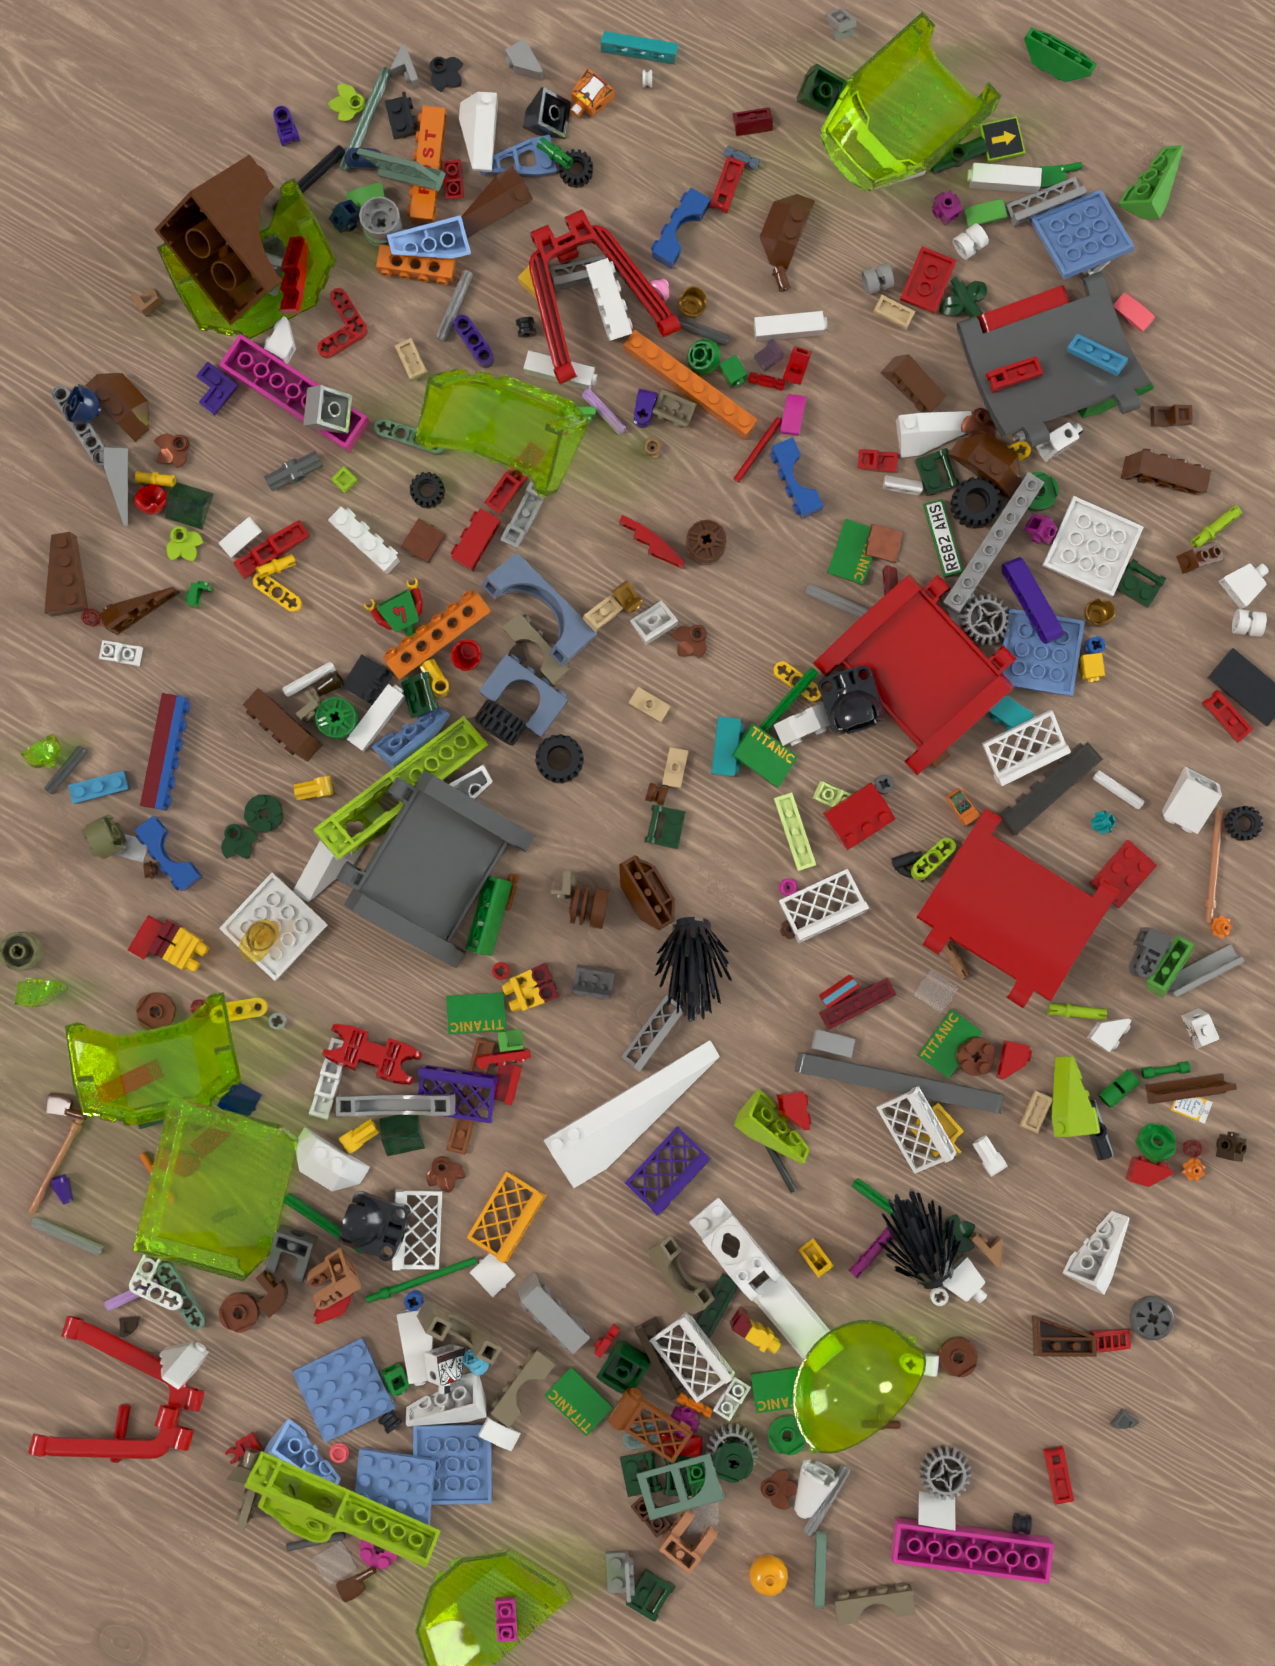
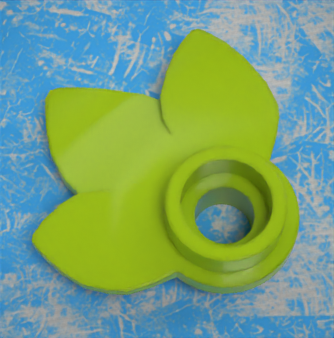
M338 84L337 88L340 96L329 101L328 106L333 111L339 113V121H349L353 119L356 113L364 110L366 102L362 95L356 94L352 86ZM355 102H359V103H360V104H359L358 106H356V107L353 106V104H354Z
M177 526L170 533L171 540L166 547L167 555L171 561L181 555L187 561L193 562L197 556L196 546L202 545L203 540L197 532L188 531L185 527ZM179 533H183L182 539L177 538Z

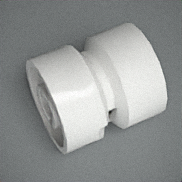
M977 223L967 228L966 233H960L952 240L956 251L965 260L974 255L976 250H981L989 243L987 234Z
M1237 609L1232 621L1233 634L1245 635L1248 633L1249 636L1262 637L1266 628V613L1254 611L1251 614L1249 610Z

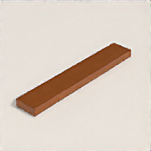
M481 1038L476 1039L468 1071L488 1074L490 1064L486 1068L481 1069L475 1064V1058L478 1055L493 1053L496 1042ZM464 1085L462 1093L467 1098L473 1091L468 1085ZM483 1088L478 1091L481 1096H482ZM476 1094L468 1099L474 1108L479 1106L480 1100ZM465 1102L458 1107L462 1114L467 1115L471 1112V1109ZM455 1118L447 1146L448 1151L466 1154L474 1121Z

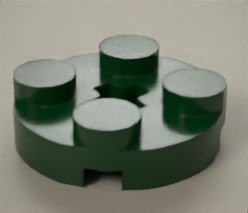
M256 795L246 804L244 819L248 826L257 832L273 831L283 821L282 805L273 796ZM266 808L269 815L261 819L259 812Z
M727 1441L716 1451L714 1456L715 1469L724 1481L737 1483L744 1478L746 1479L752 1472L754 1463L750 1449L743 1443ZM736 1457L739 1464L731 1467L729 1459Z

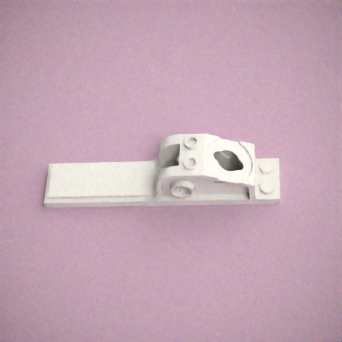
M719 1197L689 1221L727 1274L742 1292L762 1309L813 1372L818 1370L843 1348L839 1340ZM726 1233H730L740 1241L739 1254L736 1258H732L722 1250L723 1236ZM764 1270L769 1276L755 1287L750 1281Z

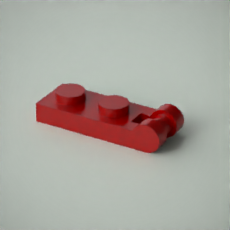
M727 156L709 208H718L723 213H728L745 162ZM719 197L726 198L725 202L719 201Z
M1037 356L989 371L985 376L987 381L991 383L990 389L992 393H996L1004 388L1041 377L1043 370ZM1002 376L1003 380L998 382L997 377Z
M1218 690L1212 693V697L1202 702L1203 707L1215 717L1237 743L1253 731L1252 727ZM1216 702L1221 704L1218 709L1214 706Z
M528 1048L482 1054L475 1058V1064L479 1068L484 1069L488 1064L493 1063L496 1066L506 1065L507 1061L513 1060L515 1063L526 1062L527 1058H531V1054Z
M1056 1446V1449L1051 1450L1049 1448L1043 1449L1054 1504L1073 1502L1074 1497L1063 1446ZM1058 1457L1059 1462L1053 1463L1052 1458Z

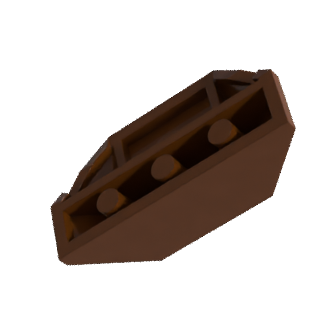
M795 194L773 202L759 237L769 264L776 267L783 266L788 270L815 200Z
M123 373L97 374L85 385L96 393L100 406L135 442L149 430V401Z
M988 433L959 439L948 454V456L976 476L982 477V480L989 479L988 483H994L996 485L994 488L996 490L999 489L1000 493L1009 499L1021 484L1018 454Z
M636 855L620 863V887L639 919L659 931L675 922V899L656 867L645 860L639 859Z

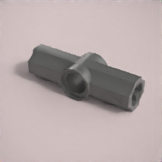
M313 451L299 459H291L285 462L281 468L264 476L273 492L289 483L295 484L306 477L305 475L323 467L316 451Z

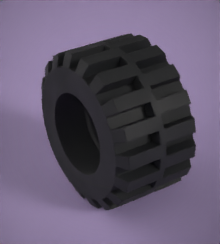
M971 477L968 480H964L954 491L950 501V505H952L951 513L954 512L955 515L953 517L955 520L957 518L960 520L959 524L962 525L964 523L967 528L973 526L974 529L979 526L984 527L998 514L1001 507L1000 502L1002 501L1001 496L999 497L998 495L1000 491L994 488L996 486L994 483H988L989 479L982 480V477H977L976 479ZM971 493L982 496L986 503L985 510L982 512L970 510L966 505V496Z
M488 699L474 717L478 725L511 746H514L526 728L525 723L501 705Z
M551 735V737L545 738L539 744L538 750H536L535 763L539 772L545 779L553 783L562 784L570 782L579 775L583 768L584 757L582 749L577 741L568 735ZM564 748L570 753L571 762L566 769L556 770L550 766L548 757L552 750Z

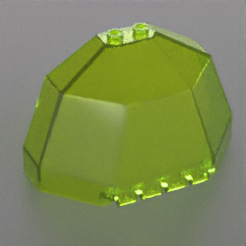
M511 1548L465 1556L461 1559L456 1557L448 1564L450 1569L446 1572L442 1570L434 1577L435 1582L430 1585L415 1630L426 1666H491V1663L495 1665L505 1656L501 1649L502 1647L507 1653L520 1643L518 1638L517 1641H497L496 1597L515 1596L517 1635L523 1640L535 1630L531 1622L538 1627L562 1605L567 1603L573 1595L561 1579Z

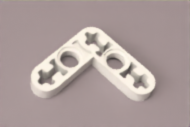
M154 1240L147 1246L130 1280L129 1289L140 1297L175 1311L183 1305L182 1296L152 1282L157 1268L166 1253L165 1244L162 1241ZM160 1244L159 1248L162 1250L154 1256V1258H158L155 1262L153 1259L147 1258L148 1254L152 1256L154 1253L152 1247ZM146 1262L153 1264V1269L149 1273H145L142 1269L143 1264ZM140 1280H142L141 1284L146 1287H148L149 1283L151 1284V1286L147 1290L146 1296L144 1295V1293L146 1292L145 1290H135V1282H139ZM154 1288L161 1290L162 1294L158 1299L151 1297V1291ZM166 1291L169 1292L167 1297L174 1298L177 1296L178 1305L171 1307V1302L164 1300V1304L161 1303L165 1298Z

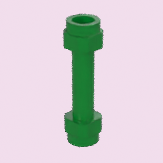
M1188 1061L1177 1062V1065L1141 1068L1143 1079L1154 1078L1155 1075L1176 1072L1185 1074L1191 1071Z

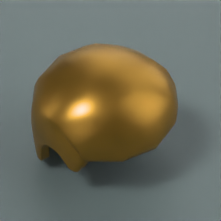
M696 286L685 288L678 301L680 312L688 318L701 316L707 307L706 293Z
M1100 598L1088 602L1084 609L1085 619L1094 627L1108 625L1116 615V608L1112 601H1103Z

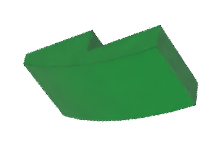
M704 1462L686 1466L692 1497L698 1494L704 1485L706 1476Z

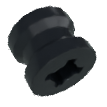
M522 317L516 320V326L519 328L517 332L518 337L526 338L536 335V329L533 327L535 323L533 317Z
M392 1409L377 1422L384 1426V1431L388 1434L398 1427L402 1420L395 1416V1411Z
M1014 1513L1012 1519L1013 1533L1024 1532L1025 1535H1030L1032 1528L1031 1515L1026 1514L1022 1516L1019 1513Z

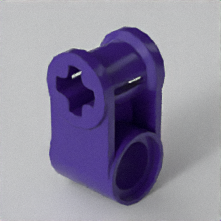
M285 106L276 107L273 117L282 147L290 142H301L289 109ZM287 115L285 120H279L280 116Z
M639 388L634 410V423L637 427L645 428L650 424L652 410L657 401V392Z

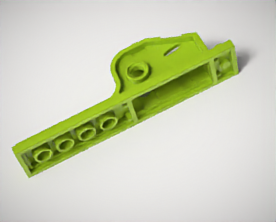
M462 716L315 827L313 832L337 861L349 852L353 855L385 834L404 803L401 801L389 812H385L378 804L387 795L396 777L415 786L425 770L443 781L488 746L487 742L470 722ZM360 821L363 824V832H359L351 838L347 834V824Z
M261 1451L244 1486L262 1495L258 1504L262 1511L275 1518L289 1532L311 1542L324 1543L330 1539L333 1533L346 1532L426 1568L441 1532L434 1527Z

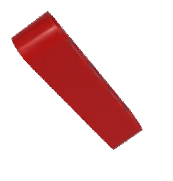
M1059 286L986 312L977 317L982 333H986L1067 304L1070 300L1065 287Z

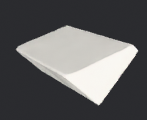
M885 475L882 489L919 496L923 486L921 481Z

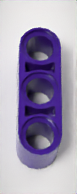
M459 315L454 321L457 334L478 365L483 368L490 367L494 362L490 347L471 319L466 315ZM461 323H467L468 327L466 329H460L459 325ZM473 338L479 340L475 345L469 343ZM482 354H488L489 358L487 360H481L480 356Z

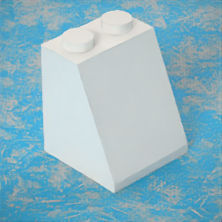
M1184 767L1162 810L1164 819L1171 824L1177 823L1181 825V828L1186 832L1198 834L1222 797L1220 785Z

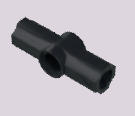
M1089 1100L1092 1108L1095 1107L1100 1126V1133L1097 1135L1090 1134L1089 1137L1097 1160H1105L1114 1156L1096 1100Z

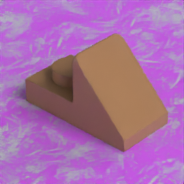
M973 1232L969 1238L999 1269L1002 1258V1238L997 1236L987 1246L989 1241L982 1234L978 1236Z

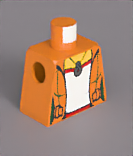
M587 67L571 93L572 101L575 105L570 111L577 118L584 111L590 116H594L615 98V90Z

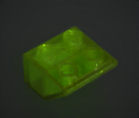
M26 978L25 981H18L15 1005L33 1008L46 1006L67 991L68 986H63L61 981L51 980L43 982L42 978Z

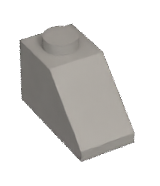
M525 39L505 49L506 57L504 60L508 68H512L515 74L540 81L544 79L543 70Z

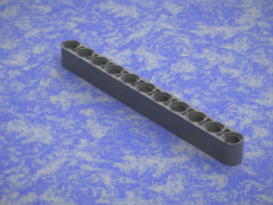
M798 1052L795 1072L900 1094L907 1093L912 1088L919 1086L925 1098L929 1100L1001 1114L1004 1094L801 1052Z

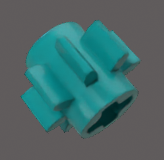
M1107 810L1094 813L1095 817L1091 819L1093 830L1099 831L1100 835L1112 832L1111 828L1115 827L1116 824L1113 814H1108Z

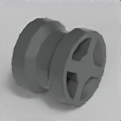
M884 774L877 777L873 785L880 794H887L894 788V780L889 775Z

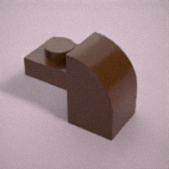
M264 1270L255 1279L267 1291V1294L257 1305L270 1318L286 1302L288 1287L284 1279L277 1284L274 1275Z

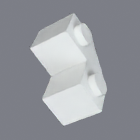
M822 703L806 709L795 716H790L774 724V727L783 746L789 743L791 746L801 743V738L815 732L816 735L827 731L825 727L829 726L830 723Z

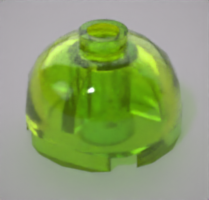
M54 733L21 753V756L28 765L38 769L43 767L49 769L57 764L56 759L61 754V745Z

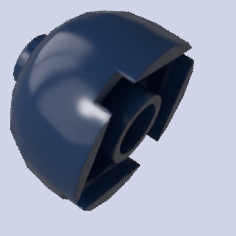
M78 384V387H73L67 400L70 408L69 411L65 410L66 420L75 424H88L95 417H98L101 412L98 396L92 389Z

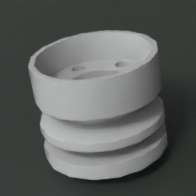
M379 196L367 200L361 207L359 213L360 223L367 241L379 248L380 244L390 246L387 235L403 231L402 221L396 204L389 198Z

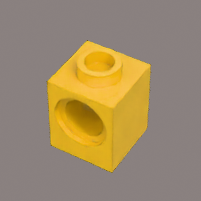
M1102 653L1079 657L1082 680H1088V683L1098 682L1101 677L1105 676Z

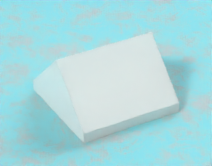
M662 600L630 620L645 645H648L678 625L677 618Z

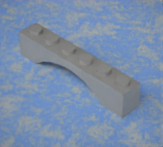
M455 1094L341 1095L336 1097V1116H450L455 1114Z

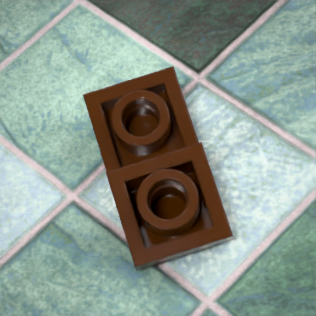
M643 1496L630 1506L640 1520L645 1522L656 1538L672 1525L666 1516L650 1520Z

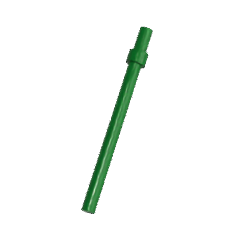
M474 1256L389 1288L386 1286L376 1293L367 1295L366 1300L368 1303L379 1299H388L391 1295L478 1264L477 1259Z

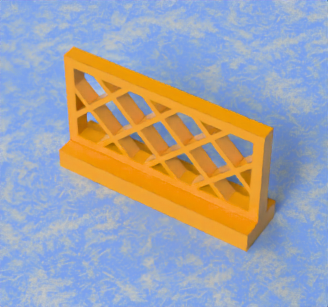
M506 1171L468 1234L467 1239L495 1256L500 1262H508L547 1195ZM508 1177L515 1182L516 1189L506 1191L504 1183ZM528 1189L533 1194L529 1200L522 1202L520 1190ZM517 1191L519 1203L509 1205L507 1193ZM499 1195H504L506 1206L496 1208L495 1198ZM520 1205V1216L512 1218L510 1207ZM507 1208L509 1219L499 1222L497 1210ZM494 1211L496 1223L486 1225V1213ZM510 1221V1233L502 1235L500 1224ZM497 1224L499 1236L489 1238L487 1227ZM484 1228L486 1239L479 1241L473 1237L477 1229ZM500 1238L501 1248L496 1252L491 1248L490 1240Z

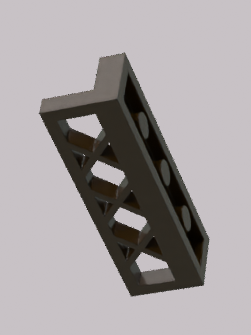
M655 1316L636 1326L635 1332L672 1401L678 1398V1394L686 1390L684 1385L677 1389L673 1384L674 1372L665 1369V1360L661 1361L659 1357L661 1355L649 1341L653 1336L646 1333L645 1327L654 1323L657 1328L656 1334L662 1331ZM662 1337V1339L656 1340L665 1343L666 1347H668L669 1341L667 1338ZM670 1352V1359L680 1363L676 1354ZM682 1368V1375H683L684 1377L688 1378L687 1375H686V1373L684 1372V1370H683V1368Z

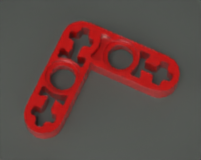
M341 288L333 289L330 293V299L346 326L318 343V353L325 359L332 358L363 339L368 333L366 324L347 293ZM337 294L342 296L345 305L342 306L339 300H336ZM352 309L354 315L351 318L344 317L345 310ZM356 321V323L362 330L361 333H358L356 331L353 322ZM340 335H346L348 340L346 343L340 344L337 342V338ZM332 340H334V342H335V344H336V346H337L336 349H335L334 345H333L332 342H331ZM323 346L330 347V352L326 353L323 351Z

